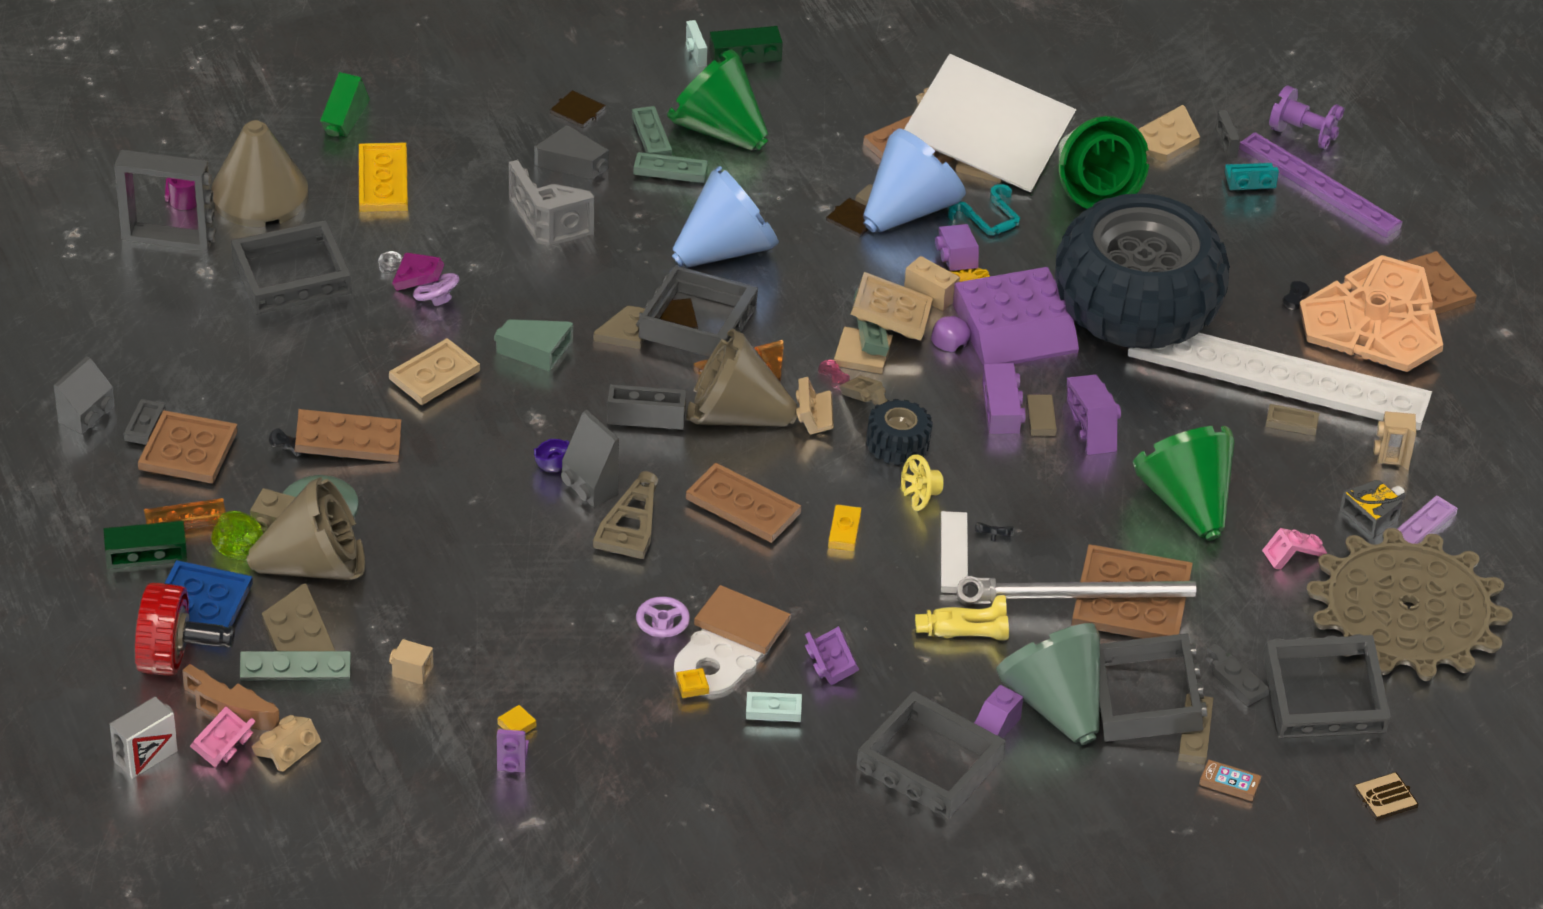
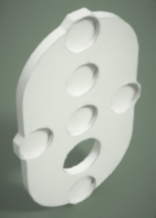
M702 629L691 636L690 642L677 655L674 662V674L676 677V672L696 669L697 665L704 661L714 662L720 669L715 674L705 675L709 685V694L705 695L720 694L734 687L746 673L752 672L756 668V663L764 654Z

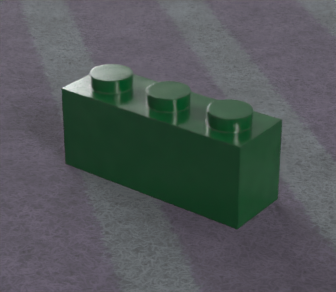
M778 26L710 32L709 51L712 62L714 60L716 62H723L725 58L722 54L730 49H733L740 56L743 64L782 61L783 42Z
M184 521L103 528L107 569L175 563L176 560L187 562Z

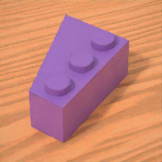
M1096 374L1067 378V402L1074 421L1080 422L1083 430L1079 431L1081 439H1087V447L1085 449L1087 455L1117 452V419L1121 418V410L1119 404H1116L1113 400L1112 394L1107 391L1105 383H1102Z

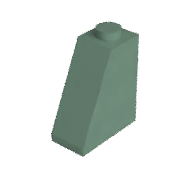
M508 319L502 328L499 327L495 333L494 340L497 353L550 372L573 342V323L567 321Z

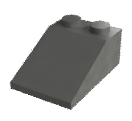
M586 410L581 415L563 457L561 477L563 482L574 489L583 501H587L595 508L618 495L619 438Z

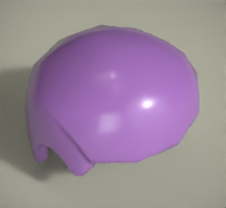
M946 316L939 319L934 325L931 340L941 350L955 352L960 345H963V347L967 345L971 330L968 324L961 318Z

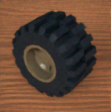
M893 399V401L888 400L881 405L877 404L875 409L871 410L866 434L868 450L871 453H875L876 458H882L886 463L894 462L895 465L905 464L912 455L925 457L926 452L929 450L933 426L931 415L927 414V410L924 407L920 408L919 404L915 402L910 403L909 400L905 399L904 401Z

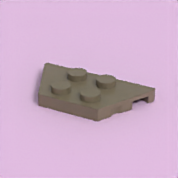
M306 583L296 588L262 613L263 624L275 651H335Z

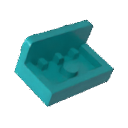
M1272 163L1225 165L1224 172L1230 190L1272 189L1277 187L1279 170L1277 167H1273Z

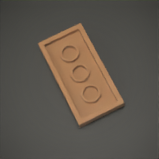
M299 409L295 452L398 463L401 420Z
M718 463L711 466L686 491V500L771 543L801 513V505Z

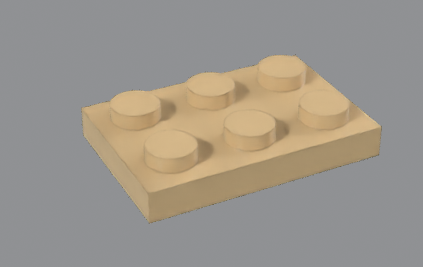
M446 338L389 371V379L419 404L423 405L480 371V363Z

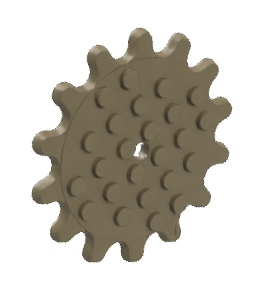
M1388 528L1383 532V542L1377 545L1369 544L1357 535L1349 536L1345 541L1346 548L1350 553L1348 557L1339 558L1331 554H1323L1318 559L1320 569L1327 573L1330 579L1327 581H1312L1307 585V593L1310 598L1322 601L1328 605L1325 610L1314 614L1315 626L1322 630H1338L1342 632L1343 637L1356 634L1364 636L1373 635L1382 675L1389 674L1395 666L1400 664L1414 668L1418 677L1423 681H1429L1436 675V665L1449 664L1461 673H1468L1475 666V660L1471 656L1470 651L1478 649L1488 653H1496L1502 646V640L1493 634L1489 627L1507 625L1513 616L1511 610L1506 607L1497 606L1490 600L1491 597L1502 592L1504 582L1496 577L1482 578L1477 576L1473 569L1479 563V556L1472 551H1465L1456 556L1445 553L1442 549L1443 539L1437 534H1428L1421 543L1412 544L1403 538L1401 531L1395 528ZM1404 602H1410L1414 606H1411L1410 609H1408V606L1405 605Z

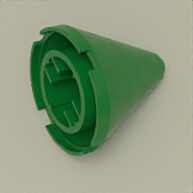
M730 49L722 54L725 58L723 62H716L715 60L711 62L676 99L679 103L678 109L675 111L671 107L667 117L674 124L751 151L755 149L760 151L768 143L769 140L766 138L769 134L742 60L733 49Z
M1100 116L1084 122L1063 137L1059 143V176L1067 195L1075 203L1088 209L1094 203L1103 199L1124 194H1137L1142 188L1149 170V164L1146 163V151H1149L1144 136L1133 124L1114 116Z
M1206 426L1178 433L1153 444L1156 450L1146 456L1145 451H1142L1133 460L1136 475L1200 538H1206L1207 541L1219 538L1221 532L1225 529L1235 444L1232 431L1226 426H1221L1222 432H1214L1213 426Z

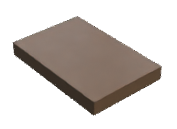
M720 585L694 618V625L766 654L790 622L791 614Z

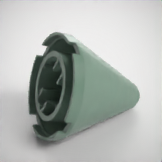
M1093 623L1078 624L1049 634L1050 639L1037 645L1032 642L1005 658L996 667L1002 683L1015 693L1023 696V700L1073 742H1080L1081 745L1094 741L1096 739L1095 735L1099 732L1100 634Z

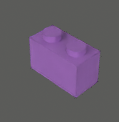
M968 224L939 227V236L935 237V245L937 251L941 252L942 262H946L949 270L978 268L979 246Z

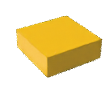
M703 668L676 672V680L682 698L709 694V685Z
M518 705L499 716L498 725L504 730L524 731L526 734L536 728V720Z

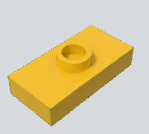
M844 505L835 506L828 548L854 552L861 518V508Z

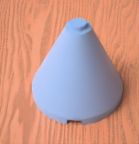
M898 128L888 137L863 215L865 221L863 224L873 233L875 231L881 233L958 204L966 195L963 183L947 162L942 164L933 155L935 150L920 138L904 129Z
M718 166L711 172L672 248L674 251L672 258L680 267L684 265L686 268L766 251L779 244L775 232L768 222L765 223L760 215V210L726 170L721 172V166Z

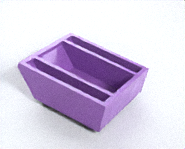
M1048 267L955 283L953 306L959 318L964 320L971 330L969 339L983 367L984 364H1018L1079 352L1074 319L1066 310L1065 300L1060 299L1057 283Z

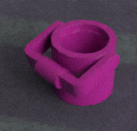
M167 178L165 202L170 201V205L178 210L196 208L195 181Z

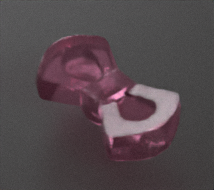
M822 361L819 365L818 373L828 375L832 379L833 388L840 389L839 385L850 381V376L838 368L839 366L836 364V361Z

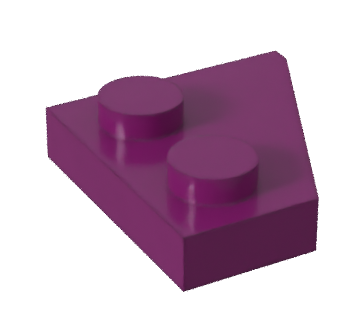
M405 253L392 285L398 291L438 281L444 268V263L440 257Z

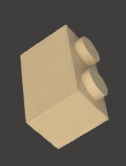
M920 256L906 267L904 287L932 297L931 305L944 311L953 304L955 283L959 282L960 277Z

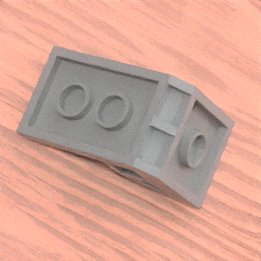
M518 160L509 162V200L536 243L552 246L594 234V196L591 191L557 184L538 188L536 183H532L527 169L523 168Z

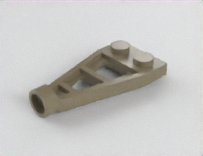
M647 471L639 474L635 482L601 521L593 539V548L644 559L651 542L654 491L658 484V478L655 474ZM632 499L646 502L644 510L629 507L628 505ZM622 517L640 520V529H629L616 526V524Z

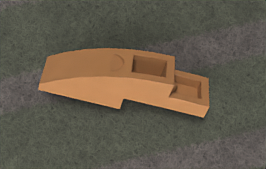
M191 664L182 670L184 689L195 695L196 707L206 714L216 717L226 706L245 723L253 718L256 722L251 729L272 731L279 725V709L273 703L257 696L251 689H246L240 684L229 689L224 683H219L204 670H199Z

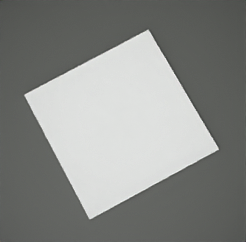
M949 54L904 130L914 134L940 153L1031 192L1076 109Z

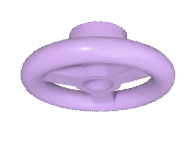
M455 273L442 274L438 281L419 285L415 289L413 297L418 301L431 300L434 306L442 305L451 300L452 297L449 291L459 283V276Z
M671 597L651 598L642 603L636 613L638 626L645 633L659 638L678 635L686 629L690 620L687 607L679 600ZM670 605L675 608L667 611L657 610L653 606ZM644 614L652 617V627L645 622ZM682 615L681 622L673 628L674 618Z

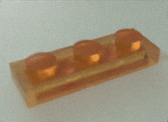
M223 498L144 509L146 524L184 521L185 530L227 524Z

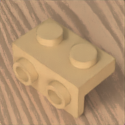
M808 377L798 379L799 390H796V398L800 407L796 408L800 423L804 422L810 435L833 429L831 391L816 394Z
M289 715L281 719L279 725L272 731L262 734L259 738L260 740L251 747L256 756L272 758L278 771H285L318 745L321 739L310 718Z

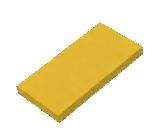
M406 143L359 144V212L408 211Z

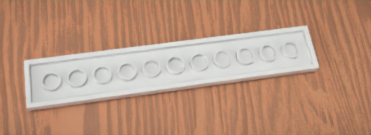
M1199 332L1182 343H1173L1164 348L1142 349L1129 347L1128 356L1381 421H1383L1385 411L1416 414V430L1421 429L1432 395V391Z

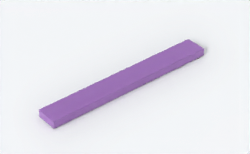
M1256 132L1240 142L1239 149L1262 163H1272L1273 167L1278 168L1281 175L1381 236L1388 238L1401 228V220Z

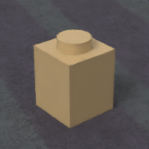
M402 639L398 648H394L390 654L389 663L392 664V676L423 685L433 668V648Z

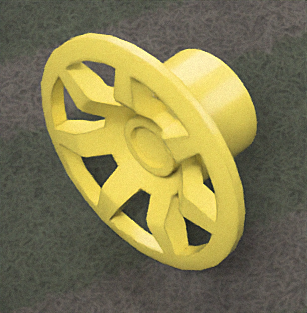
M921 455L910 456L905 462L901 473V489L904 495L909 496L915 493L912 496L911 505L915 511L923 510L928 504L930 497L938 496L943 489V476L939 470H930L928 462ZM916 459L920 461L918 467L915 462ZM909 465H910V470L914 473V475H911V474H908V473H907V469H908ZM905 480L912 482V486L906 488ZM919 498H921L922 503L918 506Z

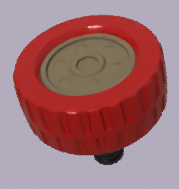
M150 583L146 586L140 603L135 636V663L138 671L165 676L177 674L187 643L218 647L227 646V648L233 647L235 639V628L233 626L225 627L223 625L189 621V598L185 587L162 583Z

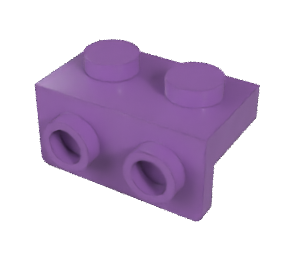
M839 626L816 639L810 631L805 634L808 640V644L805 645L806 650L812 659L816 658L817 663L813 665L820 678L826 677L828 682L833 685L860 670Z

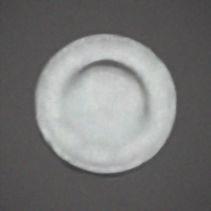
M394 251L382 253L378 258V267L383 273L395 274L403 258Z

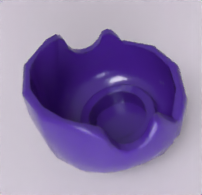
M548 439L534 449L536 464L546 472L557 473L562 471V460L570 442L562 439Z

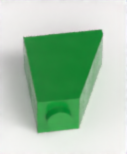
M339 72L320 120L327 134L334 137L339 135L347 137L368 105L370 98L361 77Z

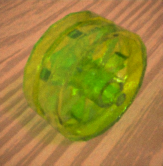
M228 511L218 518L216 526L212 530L211 540L215 548L226 557L235 560H245L247 555H249V549L262 536L263 532L260 524L250 515L240 511Z

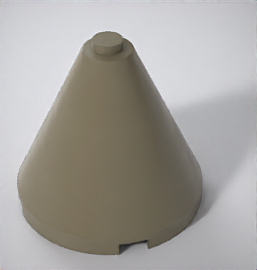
M253 120L245 124L213 180L211 190L214 192L213 202L215 209L226 220L241 226L266 227L265 222L279 219L280 224L298 215L305 207L308 200L307 180L265 123Z
M735 329L729 330L727 335L732 338L728 342L723 339L720 340L700 374L693 390L696 392L695 404L691 401L689 402L686 419L697 425L786 427L789 423L793 424L798 417L796 402L745 335Z
M320 477L310 481L249 549L247 563L251 570H256L260 574L350 581L363 575L365 571V554L362 540H355L352 526L356 525V522L344 497L329 479L323 480Z

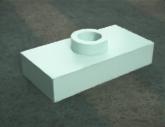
M696 20L686 21L687 50L692 52L697 66L703 67L707 66V46Z
M747 692L746 719L801 722L802 694Z

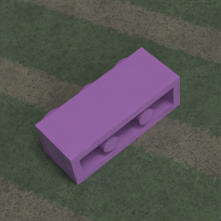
M1014 363L984 364L982 386L989 434H1020L1021 423H1025V408L1020 407L1023 404V393L1018 391V388H1020V374L1015 373Z

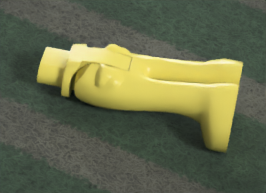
M1005 595L996 596L991 607L984 609L946 607L933 610L932 614L931 610H927V614H915L916 633H928V636H943L946 639L955 636L991 637L998 641L1009 640Z

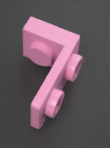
M1280 528L1262 550L1272 566L1280 570L1296 551L1316 556L1327 554L1322 546L1323 542L1318 536L1300 533L1295 529L1288 530Z

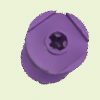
M1288 85L1285 86L1279 94L1282 99L1279 104L1275 103L1273 106L1269 126H1272L1271 129L1277 132H1282L1288 123L1302 128L1304 125L1320 130L1318 147L1327 149L1330 140L1335 141L1340 129L1337 127V124L1343 117L1345 108L1335 104L1326 117L1310 112V106L1297 102L1298 90Z

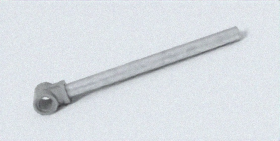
M968 576L960 580L956 595L961 604L969 607L992 604L994 598L998 595H1005L1006 599L1196 597V581L996 583L995 578ZM968 585L974 586L977 589V595L971 598L967 597L963 593V588Z

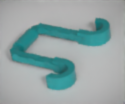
M1004 184L994 185L991 188L990 200L1011 219L997 224L993 228L989 227L965 202L960 201L958 204L950 206L948 210V217L952 221L956 219L957 211L962 212L968 218H971L987 235L1003 233L1015 228V226H1019L1020 217L999 196L1011 197V188Z

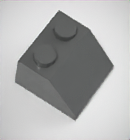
M88 356L54 384L58 423L80 434L93 427L103 415L111 411L115 406L113 386Z

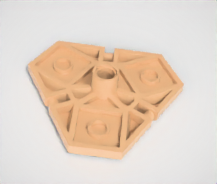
M1380 255L1344 277V283L1340 284L1338 281H1335L1300 301V313L1307 342L1326 348L1330 347L1333 350L1337 349L1339 352H1346L1349 355H1361L1362 359H1370L1372 362H1379L1382 365L1387 364L1389 367L1405 372L1410 371L1443 351V341L1435 309L1431 310L1433 301L1424 267Z

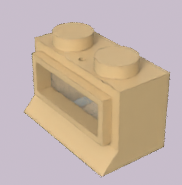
M1385 411L1383 421H1378L1377 436H1380V438L1374 441L1373 455H1378V463L1401 465L1409 471L1416 437V414Z

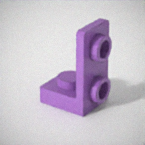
M497 730V771L525 772L529 740H525L524 731Z

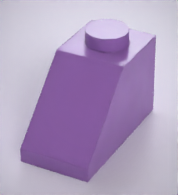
M999 685L985 700L975 724L1004 738L1021 719L1023 696Z

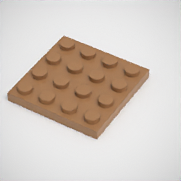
M1089 544L1080 582L1190 581L1193 563ZM1186 597L1077 598L1071 626L1093 623L1099 631L1143 639L1177 635L1180 633Z

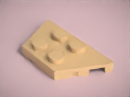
M1184 105L1138 129L1147 142L1149 151H1146L1147 156L1163 162H1167L1198 145L1200 141V135Z

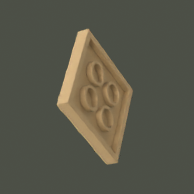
M864 272L851 315L856 316L861 321L875 323L886 330L899 332L909 339L921 341L933 298Z

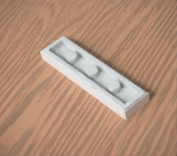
M941 511V593H956L960 580L968 577L967 512ZM965 586L963 593L967 594L968 586Z

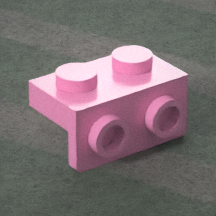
M225 706L192 742L190 747L216 768L222 760L227 763L237 752V749L234 747L239 742L242 745L247 742L254 733L250 729L256 721L251 718L245 723Z

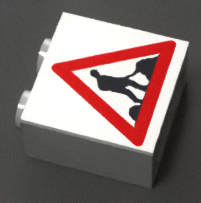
M157 697L150 699L110 723L114 762L132 779L178 751L173 710L168 704H163Z

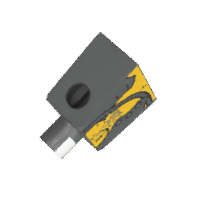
M1374 480L1343 491L1340 510L1370 537L1375 538L1399 519L1402 500L1405 499L1406 494L1400 486L1390 489L1380 480Z

